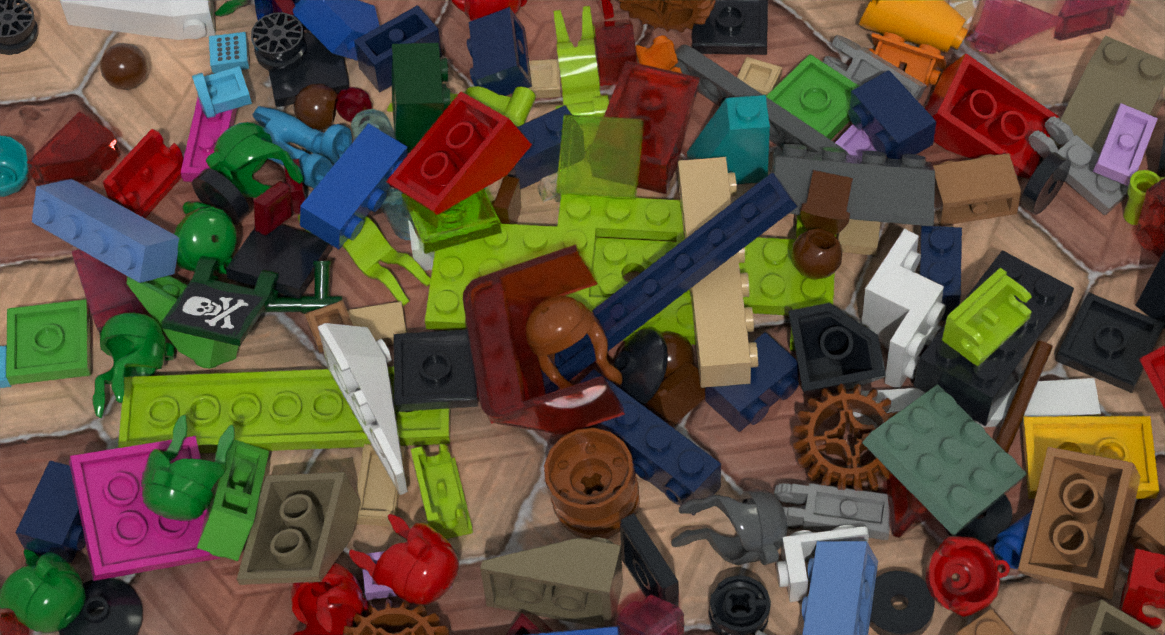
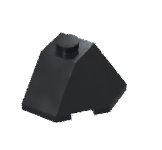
M831 303L789 311L802 389L809 398L821 397V391L824 388L828 389L831 394H836L837 386L841 383L846 387V391H851L855 384L859 383L861 386L886 377L878 334L861 325Z

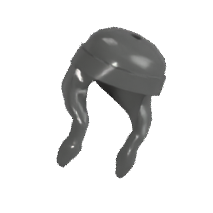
M759 489L748 490L742 493L739 501L727 496L712 495L704 499L689 500L679 507V513L693 514L717 506L729 518L738 535L733 538L725 537L709 528L686 530L671 541L673 547L685 546L694 541L706 539L725 561L734 565H743L760 561L763 565H768L779 560L778 550L782 546V537L787 536L788 525L785 511L772 493Z

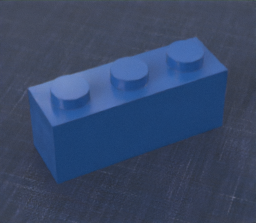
M368 123L301 204L300 226L338 250L347 239L354 240L360 233L364 225V218L370 211L376 212L383 204L387 195L386 191L390 187L386 181L407 157L408 147Z

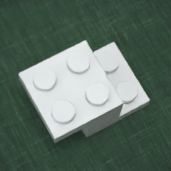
M906 229L903 230L865 288L861 324L878 334L881 342L889 345L885 384L895 389H900L907 377L914 379L922 353L942 329L938 324L946 309V305L942 304L944 286L915 273L921 258V254L917 253L919 235Z

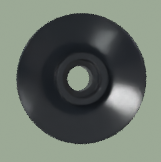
M651 329L639 330L624 343L614 363V367L620 371L623 380L620 385L613 381L611 382L642 405H645L656 394L665 376L668 363V349L663 336Z
M110 578L96 581L90 580L83 583L86 598L80 614L72 623L58 631L59 635H138L143 622V607L136 592L126 583ZM104 607L101 614L97 616L90 615L93 610Z

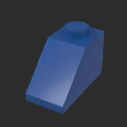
M300 0L293 8L294 16L331 53L356 61L358 59L354 40L380 26L375 6L358 0Z

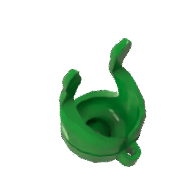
M251 122L239 123L225 130L214 145V153L206 159L209 168L226 177L244 197L257 198L272 187L261 184L252 178V175L262 167L267 158L281 160L289 176L298 184L303 181L301 169L294 163L289 153L272 143L271 136L264 127Z
M185 202L182 209L184 214L188 215L177 225L174 235L180 238L177 248L176 265L181 269L195 272L201 256L218 259V265L214 270L220 274H226L224 264L227 267L231 262V256L237 244V233L232 219L223 210L201 202ZM213 235L215 236L214 242L211 240Z
M140 313L118 314L109 318L100 332V348L104 353L113 358L114 363L109 371L98 375L95 379V391L92 402L96 416L99 418L103 416L105 405L104 384H111L116 401L122 403L124 397V377L152 376L156 369H162L165 361L174 359V345L166 343L160 325L148 315Z
M186 415L180 416L173 428V439L167 451L154 449L149 454L145 469L142 472V499L146 507L159 516L177 521H191L200 517L212 501L214 494L211 490L214 484L226 471L227 454L235 440V428L233 425L227 428L218 441L215 462L201 459H180L170 463V461L178 456L188 433Z
M25 549L23 554L27 566L21 567L12 573L3 583L0 589V609L9 608L13 610L19 622L36 632H57L72 623L84 606L86 595L81 578L74 567L61 556L48 552L39 558L33 551Z

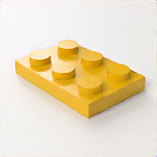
M1048 416L1023 418L1022 432L1028 499L1036 498L1048 447L1132 462L1141 477L1136 499H1157L1159 484L1151 416Z

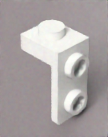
M842 525L834 528L832 531L813 533L812 531L802 530L794 532L790 536L782 537V561L776 562V572L779 587H787L789 602L803 601V598L807 596L808 578L804 561L814 558L817 541L868 542V528L865 526Z

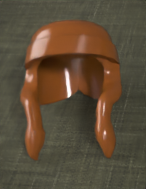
M559 295L541 302L530 314L526 323L527 343L532 352L537 355L543 373L560 388L561 394L566 398L575 387L559 373L554 360L555 353L574 345L588 334L593 344L596 363L603 375L609 381L620 385L623 380L619 370L608 362V342L599 320L580 301H576L572 297Z

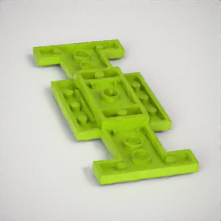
M480 190L440 213L425 315L426 329L445 331L467 329L471 298L543 302L552 297L565 295L580 301L592 311L628 283L623 278L627 273L633 271L642 273L684 240L680 200L561 194L558 225L556 227L481 223L484 193L483 190ZM797 215L796 239L799 235L808 231L802 222L801 215ZM757 237L745 247V263H739L740 273L747 272L749 279V297H743L744 308L752 307L753 314L789 316L790 310L825 303L833 305L835 273L828 278L817 280L802 276L791 259L792 246L796 239ZM690 289L622 341H627L629 337L639 330L651 329L659 333L665 331L679 333L687 338L691 345H696ZM791 328L790 350L796 351Z

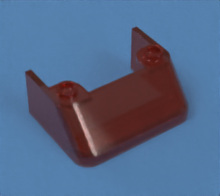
M576 244L472 280L463 292V305L480 404L488 418L496 424L563 435L625 415L624 407L603 376L546 394L538 357L532 352L527 343L526 323L528 317L541 302L552 297L568 295L598 285L594 273Z

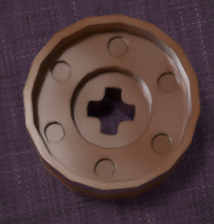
M597 428L579 429L561 437L549 450L544 464L545 483L557 518L561 525L572 534L587 539L594 537L608 538L620 532L621 519L633 513L636 515L640 504V495L634 463L626 444L616 435Z

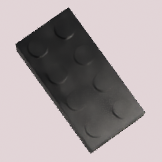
M1003 250L967 297L999 268H1002L1007 272V276L1023 286L1032 296L1025 303L1014 295L1019 302L1032 311L1030 319L979 366L973 364L942 341L944 325L921 355L914 382V387L925 393L938 384L955 399L956 403L973 420L984 426L988 424L1016 382L1021 379L1037 340L1048 342L1066 317L1074 290L1070 285Z

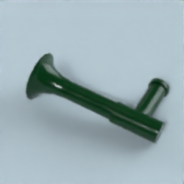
M313 261L314 296H302L300 299L278 297L274 304H267L263 312H302V314H306L342 301V296H330L331 261Z

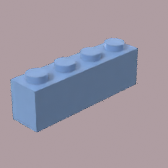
M73 179L36 186L32 223L139 283L175 274L178 256L177 248L180 239L176 235Z
M817 541L815 556L810 558L808 563L810 589L809 595L805 596L802 601V617L804 620L802 635H868L878 560L867 541Z

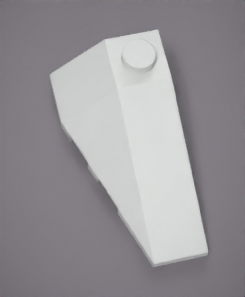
M60 0L68 25L175 40L199 39L216 35L214 0Z
M330 323L318 326L328 370L398 493L402 495L408 492L387 363L392 361L386 344L382 339L375 341L368 327Z

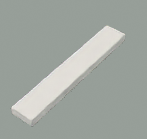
M1095 378L1038 381L1024 417L1100 416L1101 412ZM1016 382L988 424L984 426L978 423L983 428L1001 427L1020 382ZM917 388L877 390L876 403L889 398L892 403L887 413L893 411L900 412L925 394V392ZM862 391L861 395L867 397L869 391ZM853 412L855 419L863 425L874 424V427L878 428V425L869 417Z

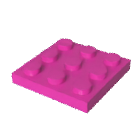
M196 436L186 437L178 456L170 461V463L180 459H201ZM172 440L70 456L69 465L94 581L220 559V557L197 548L207 509L195 520L177 521L155 514L143 503L141 480L148 456L154 449L167 451Z

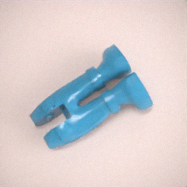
M258 106L252 114L254 119L270 134L272 143L287 151L292 160L299 159L303 183L314 189L333 167L332 164H335L352 144L351 130L342 124H334L323 133L312 129L294 116L276 109ZM291 142L296 145H299L313 154H309L303 150L296 149L287 143ZM268 158V159H270V160H272V161H274V162H276V163H278V164L284 166V164H283V162H282L281 160L273 159V158Z

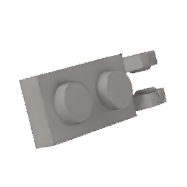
M840 35L835 36L832 45L852 57L853 60L850 66H848L838 58L825 56L823 63L859 86L890 70L919 102L927 85L865 47L861 48L860 45Z
M1051 117L1045 122L1044 126L1048 134L1062 146L1059 150L1055 142L1042 131H1034L1029 136V144L1043 159L1051 153L1057 152L1070 160L1071 166L1065 181L1103 215H1107L1128 196V186L1093 172L1099 154L1080 137L1074 136L1070 126L1063 123L1058 117Z
M779 483L775 487L774 496L781 502L796 505L806 503V509L783 507L787 518V525L790 528L803 526L804 529L832 531L834 528L842 525L865 526L868 528L869 538L888 540L894 500V496L890 494L861 490L855 491L854 489L847 488L844 491L838 490L837 487L809 483V486Z

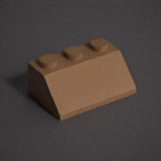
M1048 447L1018 567L1019 573L1069 592L1112 601L1141 478L1134 463Z

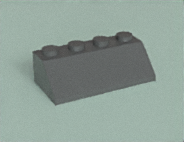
M784 144L783 149L774 148L771 173L773 172L780 179L798 206L789 214L800 215L801 205L807 202L812 173L815 170L853 178L846 211L850 213V219L933 226L935 170L931 162H926V157L904 154L902 159L886 158L885 153L879 151H863L862 156L846 155L847 151L845 149L825 147L823 148V153L807 151L806 146L799 144Z

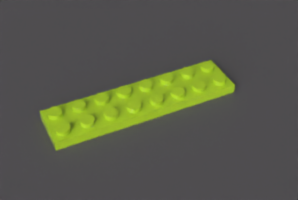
M388 367L394 401V367ZM328 369L124 377V397L121 408L118 448L172 440L173 428L178 418L182 415L187 417V437L196 436L199 453H216L218 441L230 425H233L235 428V440L268 451L364 447V444H371ZM450 408L396 412L395 410L401 446L450 444Z

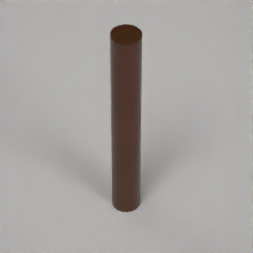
M1037 340L995 439V442L1006 453L1010 450L1053 348L1047 342Z

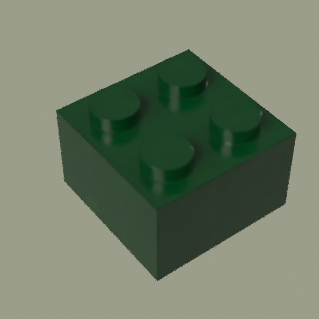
M439 43L392 44L394 139L408 147L407 153L412 151L450 105V88H447L446 83L442 84V82H448L447 58H440Z

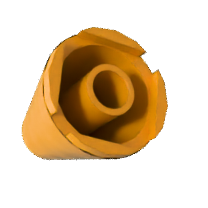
M872 0L869 2L859 22V25L867 30L884 34V32L893 33L904 38L905 41L918 45L927 44L945 53L949 51L950 47L958 50L969 31L962 27L966 19L945 0Z

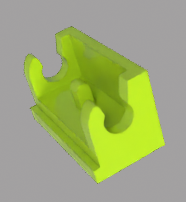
M999 268L947 316L942 341L976 366L985 361L1030 319L1032 313L1014 295L1025 303L1032 296L1023 286L1007 276V272L1002 268Z
M440 444V453L431 457L426 455V451L422 446L412 448L413 464L428 525L446 539L473 533L455 457L451 458L449 447L445 444Z

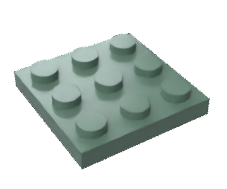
M938 384L873 430L862 442L953 536L1019 484L1027 475L1016 463L1015 459L1006 453L986 433L985 429L976 423L956 403L955 399Z

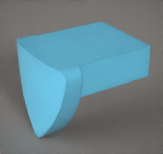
M240 66L203 76V73L192 75L201 108L207 118L214 117L218 113L252 104Z

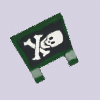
M201 256L192 280L162 320V328L241 346L267 304H274L276 302L278 290H274V286L279 279V273L262 270L255 289L218 281V277L213 276L214 269L218 265V259Z

